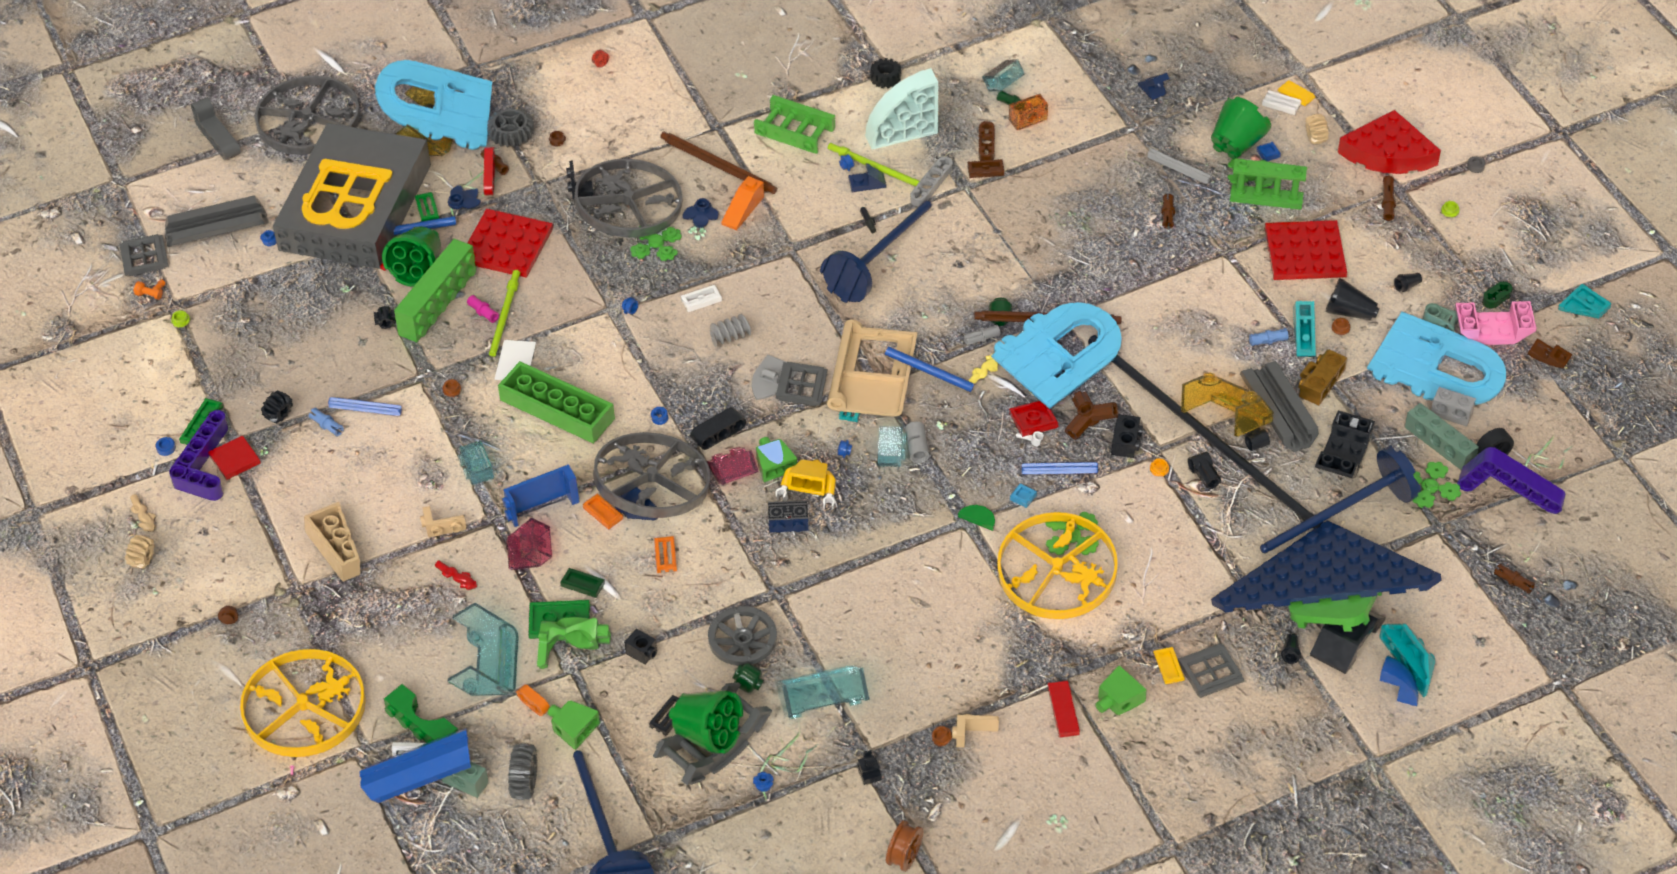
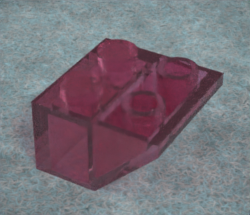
M745 447L732 448L728 454H715L711 456V460L707 461L718 484L722 485L759 472L752 450L745 449Z
M530 518L507 537L508 567L510 570L540 567L552 557L550 526Z

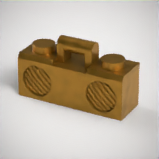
M1327 349L1323 355L1320 354L1316 363L1309 361L1300 373L1302 379L1298 385L1300 389L1299 397L1320 406L1345 371L1347 357Z

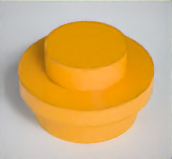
M1157 458L1150 464V472L1158 477L1165 476L1169 472V465L1166 460Z

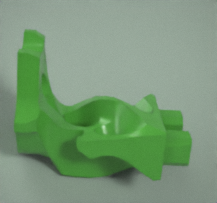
M581 617L562 618L556 622L542 621L538 636L537 667L539 669L548 668L549 652L556 642L566 640V643H570L576 648L590 650L599 649V643L610 644L611 631L609 630V625L599 624L596 618L588 619Z

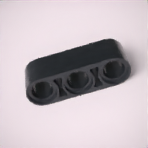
M730 407L697 425L691 431L690 436L701 449L707 450L742 430L746 425V419L734 407Z

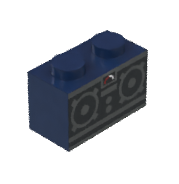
M807 500L768 502L769 533L809 531Z

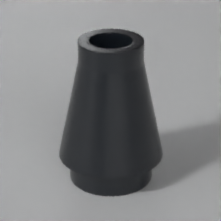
M1420 273L1399 274L1394 279V286L1397 291L1406 292L1421 283L1422 276Z
M1289 634L1286 637V642L1281 651V657L1288 664H1295L1301 658L1299 637L1295 634Z

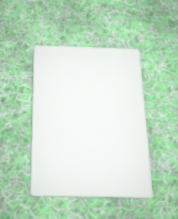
M504 340L495 380H503L519 361L531 366L536 342Z

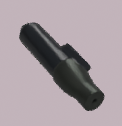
M861 207L860 212L866 226L871 233H875L876 223L874 218L870 217L866 207Z

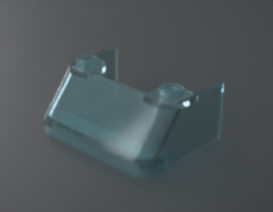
M473 603L454 614L452 619L467 628V640L478 648L477 668L470 665L449 677L447 682L471 696L508 695L516 688L519 638L516 628L477 603Z
M857 665L839 667L776 682L784 715L790 719L802 717L801 713L811 709L843 702H849L850 706L861 704V700H870L863 667Z

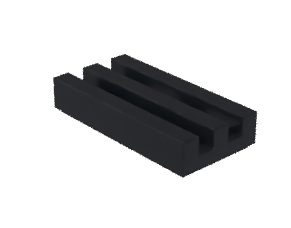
M672 695L649 722V727L652 729L656 728L657 732L660 733L661 731L664 736H667L673 729L672 719L670 720L669 712L667 714L666 712L679 698ZM666 714V717L662 720L660 724H658L661 718Z

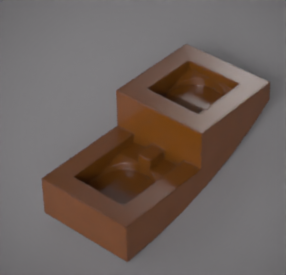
M1538 338L1527 353V355L1540 362L1558 368H1564L1573 355L1557 344L1552 348Z

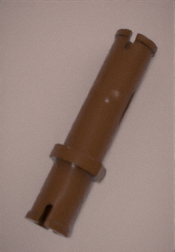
M1385 176L1383 178V201L1381 205L1383 208V219L1386 221H1391L1395 217L1396 201L1394 200V178L1392 176Z

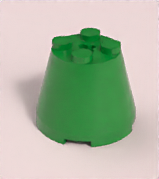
M1237 96L1235 99L1228 97L1222 106L1211 135L1214 150L1219 153L1223 151L1231 159H1237L1267 135L1271 129L1269 118L1263 117L1257 111L1259 107L1252 102Z
M419 226L392 238L387 243L382 253V261L385 269H388L396 278L395 281L410 287L416 285L439 257L441 250L439 234L435 230Z
M726 690L682 693L675 707H672L669 711V718L672 719L675 734L686 738L709 752L717 754L727 753L733 748L739 738L740 732L737 730L740 717H743V706L736 693Z

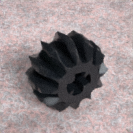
M277 390L272 392L269 397H266V401L263 402L264 406L261 408L264 418L277 424L280 421L282 422L285 417H288V413L291 412V407L293 406L289 395Z

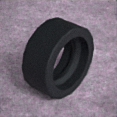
M1495 428L1488 431L1478 440L1476 444L1479 446L1477 454L1488 447H1493L1508 455L1514 447V440L1505 429Z

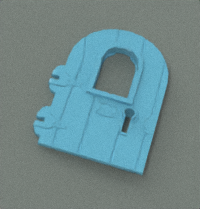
M410 60L396 61L382 69L375 83V95L381 109L390 119L400 125L418 130L420 136L424 138H429V134L432 135L431 139L435 141L442 139L443 136L455 139L457 145L466 148V144H469L468 149L476 150L479 146L486 147L492 81ZM399 84H407L434 91L435 104L433 109L412 103L408 104L399 99L395 94V87Z
M1081 302L1067 303L1056 307L1046 315L1039 313L1033 315L1031 320L1028 319L1024 322V331L1018 336L1008 335L1002 338V342L998 341L995 343V353L991 357L1025 388L1032 392L1044 405L1051 409L1107 366L1117 356L1121 347L1122 337L1116 321L1101 308ZM1079 325L1093 326L1098 331L1096 342H1092L1074 357L1056 342ZM1062 370H1065V372L1058 378L1055 377L1057 374H1061Z
M1405 312L1400 313L1367 366L1368 370L1373 371L1372 375L1377 380L1381 381L1384 377L1386 378L1384 383L1391 385L1400 382L1410 386L1411 392L1416 396L1420 397L1424 393L1423 399L1431 401L1434 399L1438 388L1442 387L1476 398L1475 405H1479L1496 397L1503 389L1506 381L1504 362L1490 347ZM1446 355L1468 365L1475 366L1483 372L1485 377L1482 381L1468 382L1437 369Z

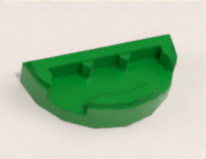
M969 505L958 512L959 518L991 531L994 530L995 517L988 508L980 505Z

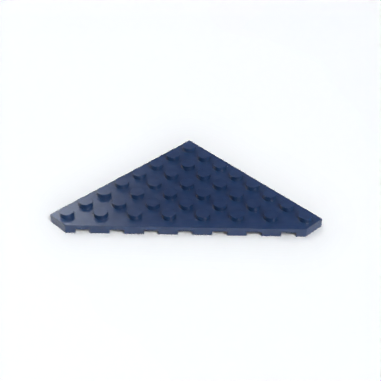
M1327 520L1318 529L1315 528L1283 551L1211 598V602L1214 607L1224 612H1234V608L1245 607L1246 610L1262 609V605L1268 604L1280 607L1290 606L1291 602L1296 601L1308 604L1317 603L1319 599L1331 598L1332 601L1345 600L1351 595H1360L1361 598L1377 596L1379 592L1388 591L1390 595L1406 593L1407 589L1416 588L1419 591H1428L1442 581L1440 573Z

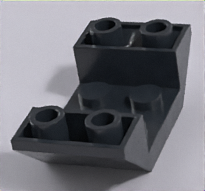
M1338 410L1332 423L1330 437L1324 451H1321L1315 468L1348 478H1355L1366 454L1375 421Z
M1370 610V621L1367 625L1361 623L1351 627L1352 631L1344 632L1343 625L1325 624L1310 652V656L1346 674L1356 661L1359 648L1371 632L1376 634L1386 618Z

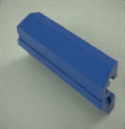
M467 728L369 765L359 771L361 777L360 787L370 800L380 803L471 768Z

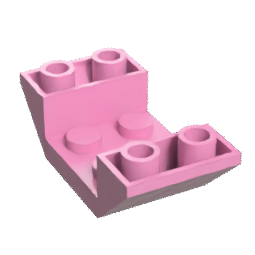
M1530 301L1511 302L1509 312L1476 313L1474 302L1455 304L1461 334L1484 345L1516 344L1536 332L1537 329Z

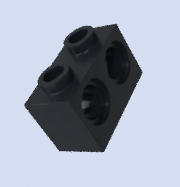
M1118 414L1112 440L1111 455L1134 458L1135 451L1140 449L1141 440L1138 439V436L1142 437L1143 425H1140L1141 417Z

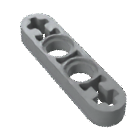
M940 157L912 190L910 203L913 206L919 207L922 203L928 201L950 174L953 165L951 158ZM937 174L940 175V177L933 178L932 175ZM929 185L931 188L925 189L923 186Z

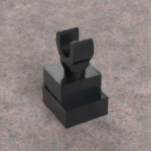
M872 750L864 751V758L858 759L857 764L863 785L881 781L882 775L875 755H872Z

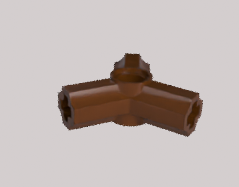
M1076 392L1072 401L1078 414L1065 428V432L1072 439L1077 440L1088 427L1096 425L1100 420L1118 418L1116 402L1093 405L1087 392Z

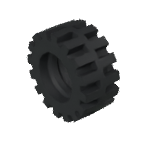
M881 58L879 61H874L870 68L872 84H876V87L881 86L882 89L884 87H887V89L894 87L895 84L901 81L900 64L891 58L890 60L888 58L882 60Z

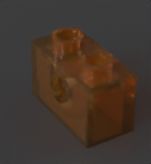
M1041 94L1009 105V121L1017 131L1048 119V103Z

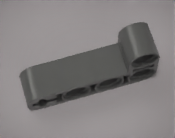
M205 97L192 103L191 109L197 127L224 160L240 154L241 150L237 141L216 117L210 99Z

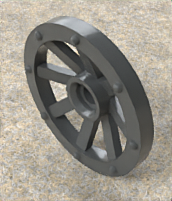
M738 606L727 609L714 618L709 626L708 642L713 654L721 661L736 666H743L745 663L752 665L764 660L772 653L777 642V629L773 619L764 611L749 606ZM740 616L753 617L747 628L742 626ZM734 618L737 629L733 631L724 622ZM759 620L766 625V628L752 634ZM720 629L731 638H715L717 630ZM770 634L767 643L755 641ZM719 645H731L732 647L725 652ZM749 648L760 649V651L751 654ZM740 650L743 651L744 656H736L734 654Z

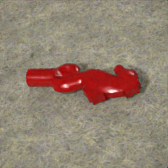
M440 560L435 563V567L442 571V575L446 578L453 577L454 581L460 583V588H466L467 590L477 588L476 581L471 578L470 572L458 573L455 567H448Z

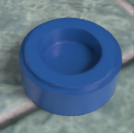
M163 437L155 444L157 453L162 456L171 455L176 449L175 442L170 437Z

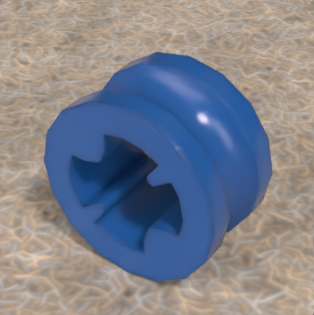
M656 407L651 411L653 423L662 425L668 421V412L664 407Z

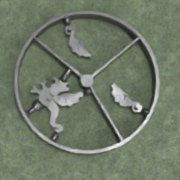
M302 76L284 81L270 89L261 98L256 107L255 123L259 136L268 146L280 152L294 155L311 154L316 144L306 145L307 140H299L298 134L308 128L310 121L325 126L327 123L346 126L313 113L328 88L333 87L346 93L354 101L356 109L351 111L349 107H346L345 110L325 107L327 115L337 118L345 115V118L349 119L353 116V113L355 115L349 127L357 128L360 120V108L356 94L345 83L325 76ZM322 85L310 106L303 110L265 107L275 97H277L278 103H283L289 108L302 106V102L292 98L288 99L281 93L300 86ZM261 115L289 117V121L284 122L285 127H281V124H279L277 129H280V131L274 130V135L280 134L279 142L273 140L262 131L259 126ZM294 118H302L304 119V122L299 124V122L296 119L294 120ZM288 137L294 138L297 144L302 145L298 146L284 143Z
M614 159L601 162L586 170L578 179L575 187V207L580 217L593 228L613 236L643 237L658 233L669 227L677 219L681 211L682 191L677 180L662 167L643 160ZM622 169L614 176H610L608 170ZM630 169H638L655 174L664 179V181L631 191V185L621 179L623 173L630 174ZM601 173L603 179L596 178L595 183L602 182L598 186L600 188L606 186L605 191L609 192L610 195L578 197L582 185L591 177ZM673 187L678 196L676 199H674L673 194H667L666 197L662 195L648 197L645 205L660 204L661 202H666L669 206L673 202L678 203V205L667 218L647 226L633 200ZM620 189L625 190L624 194H615ZM624 203L631 207L641 227H619L599 220L605 214L621 211L622 207L606 205L601 209H595L594 216H591L582 206Z
M640 432L622 435L606 443L596 455L593 479L600 494L615 507L638 516L667 518L687 513L702 503L709 489L710 469L704 457L688 443L664 434ZM653 443L668 446L670 449L657 462L652 459L649 460L650 457L648 455L647 457L641 455L646 454V451L644 449L637 451L640 449V446L633 445L634 449L632 450L625 445ZM616 448L620 449V453L624 454L623 456H613L608 460L603 458L607 453ZM676 450L681 451L690 458L686 463L679 462L674 464L670 470L671 476L675 477L683 472L684 469L693 470L694 465L698 464L706 479V485L698 495L658 473ZM614 461H628L629 469H632L633 472H637L641 476L611 491L602 482L597 466L599 462L613 465ZM648 463H649V465L654 466V467H649V468L647 469V473H644V472L642 471L641 467H640V465H641L642 467H643L644 465L648 466ZM646 482H656L688 502L669 507L644 506L645 500L649 499L656 492V487L641 490L636 504L619 496Z

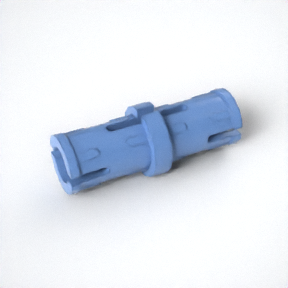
M1286 328L1275 331L1265 330L1262 333L1249 335L1251 346L1266 343L1270 345L1273 342L1289 339Z
M313 408L311 410L316 415L309 413L310 419H313L322 429L329 430L338 437L342 434L337 429L344 431V427L335 422L333 417L325 415L319 409Z

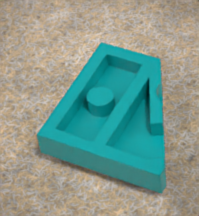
M1581 284L1559 304L1558 310L1599 319L1611 308L1612 303L1584 284Z

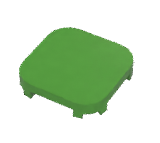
M1382 592L1377 593V596H1382ZM1360 595L1348 596V599L1332 601L1331 598L1319 599L1317 603L1308 604L1296 601L1291 602L1288 608L1291 620L1296 622L1299 628L1305 629L1308 623L1343 625L1344 632L1352 631L1351 627L1361 623L1367 625L1370 621L1369 612L1377 596L1361 598Z

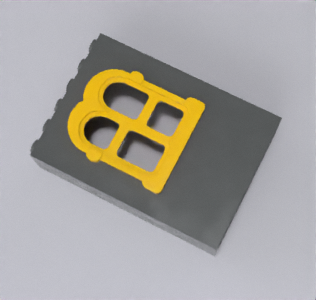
M327 123L273 224L278 251L380 269V265L383 263V250L387 243L396 237L394 229L396 226L402 225L415 199V195H417L431 166L427 140ZM351 188L371 191L368 198L348 195ZM320 191L338 193L339 197L330 211L316 213L312 210V204ZM344 202L364 205L361 213L354 218H345L339 213Z

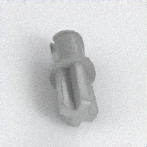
M998 325L985 329L979 328L978 331L965 334L963 340L966 345L980 341L985 342L987 339L1000 336V329Z

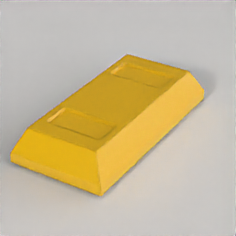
M1290 80L1277 90L1286 96L1300 99L1301 105L1304 107L1316 98L1313 93Z
M1173 647L1153 651L1166 685L1185 680Z

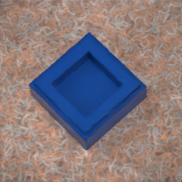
M1273 142L1257 146V153L1265 161L1274 160L1281 156V152Z

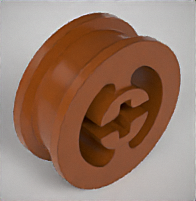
M901 821L889 843L886 853V864L889 866L893 864L898 865L902 871L906 872L913 864L923 839V828L920 826L914 828L909 826L908 821Z

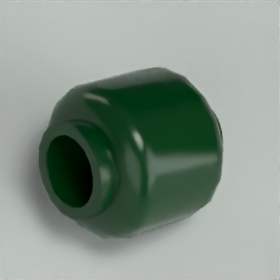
M1000 297L990 302L988 311L1013 312V306L1006 298ZM991 321L992 323H995V325H998V326H1005L1007 323H1009V322Z
M745 663L743 666L739 665L732 677L734 683L738 682L741 684L739 689L746 693H752L754 689L758 691L764 682L761 679L762 671L749 663Z

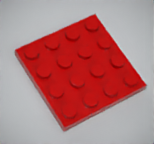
M486 208L467 244L473 246L475 266L512 274L514 270L520 271V277L527 278L553 230V223Z
M1337 220L1265 223L1264 229L1273 280L1347 278V268Z

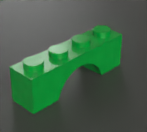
M403 684L384 698L386 713L391 718L395 717L403 728L410 729L418 740L422 739L428 743L458 731V728L444 717L437 720L419 718L415 714L418 708L416 694Z

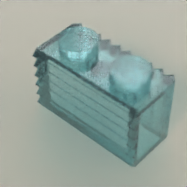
M879 426L878 466L900 467L901 460H905V448H902V445H906V433H903V427Z
M479 440L478 442L459 447L460 454L457 456L460 466H465L463 472L466 480L470 479L471 484L474 485L494 478L493 468L482 441Z

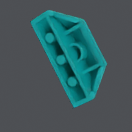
M1407 624L1382 625L1379 638L1392 656L1410 670L1420 694L1423 697L1427 696L1436 664L1434 655L1429 653L1423 640L1418 638Z

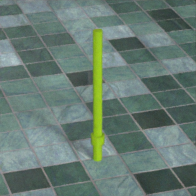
M833 143L828 145V149L838 153L839 156L849 154L852 160L864 165L867 163L882 173L916 187L920 182L917 179L851 152L847 147H840Z
M518 270L513 271L511 280L508 281L506 287L507 294L489 351V355L492 357L496 356L514 292L518 289V279L520 276V271Z

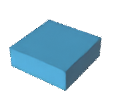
M1020 483L1010 495V500L1027 508L1037 496V491Z

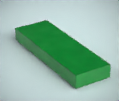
M205 398L179 438L180 443L187 445L207 416L212 411L222 410L223 403Z

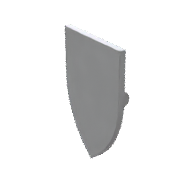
M767 354L752 377V392L756 400L776 395L783 362L786 361ZM792 371L790 380H793L798 372Z

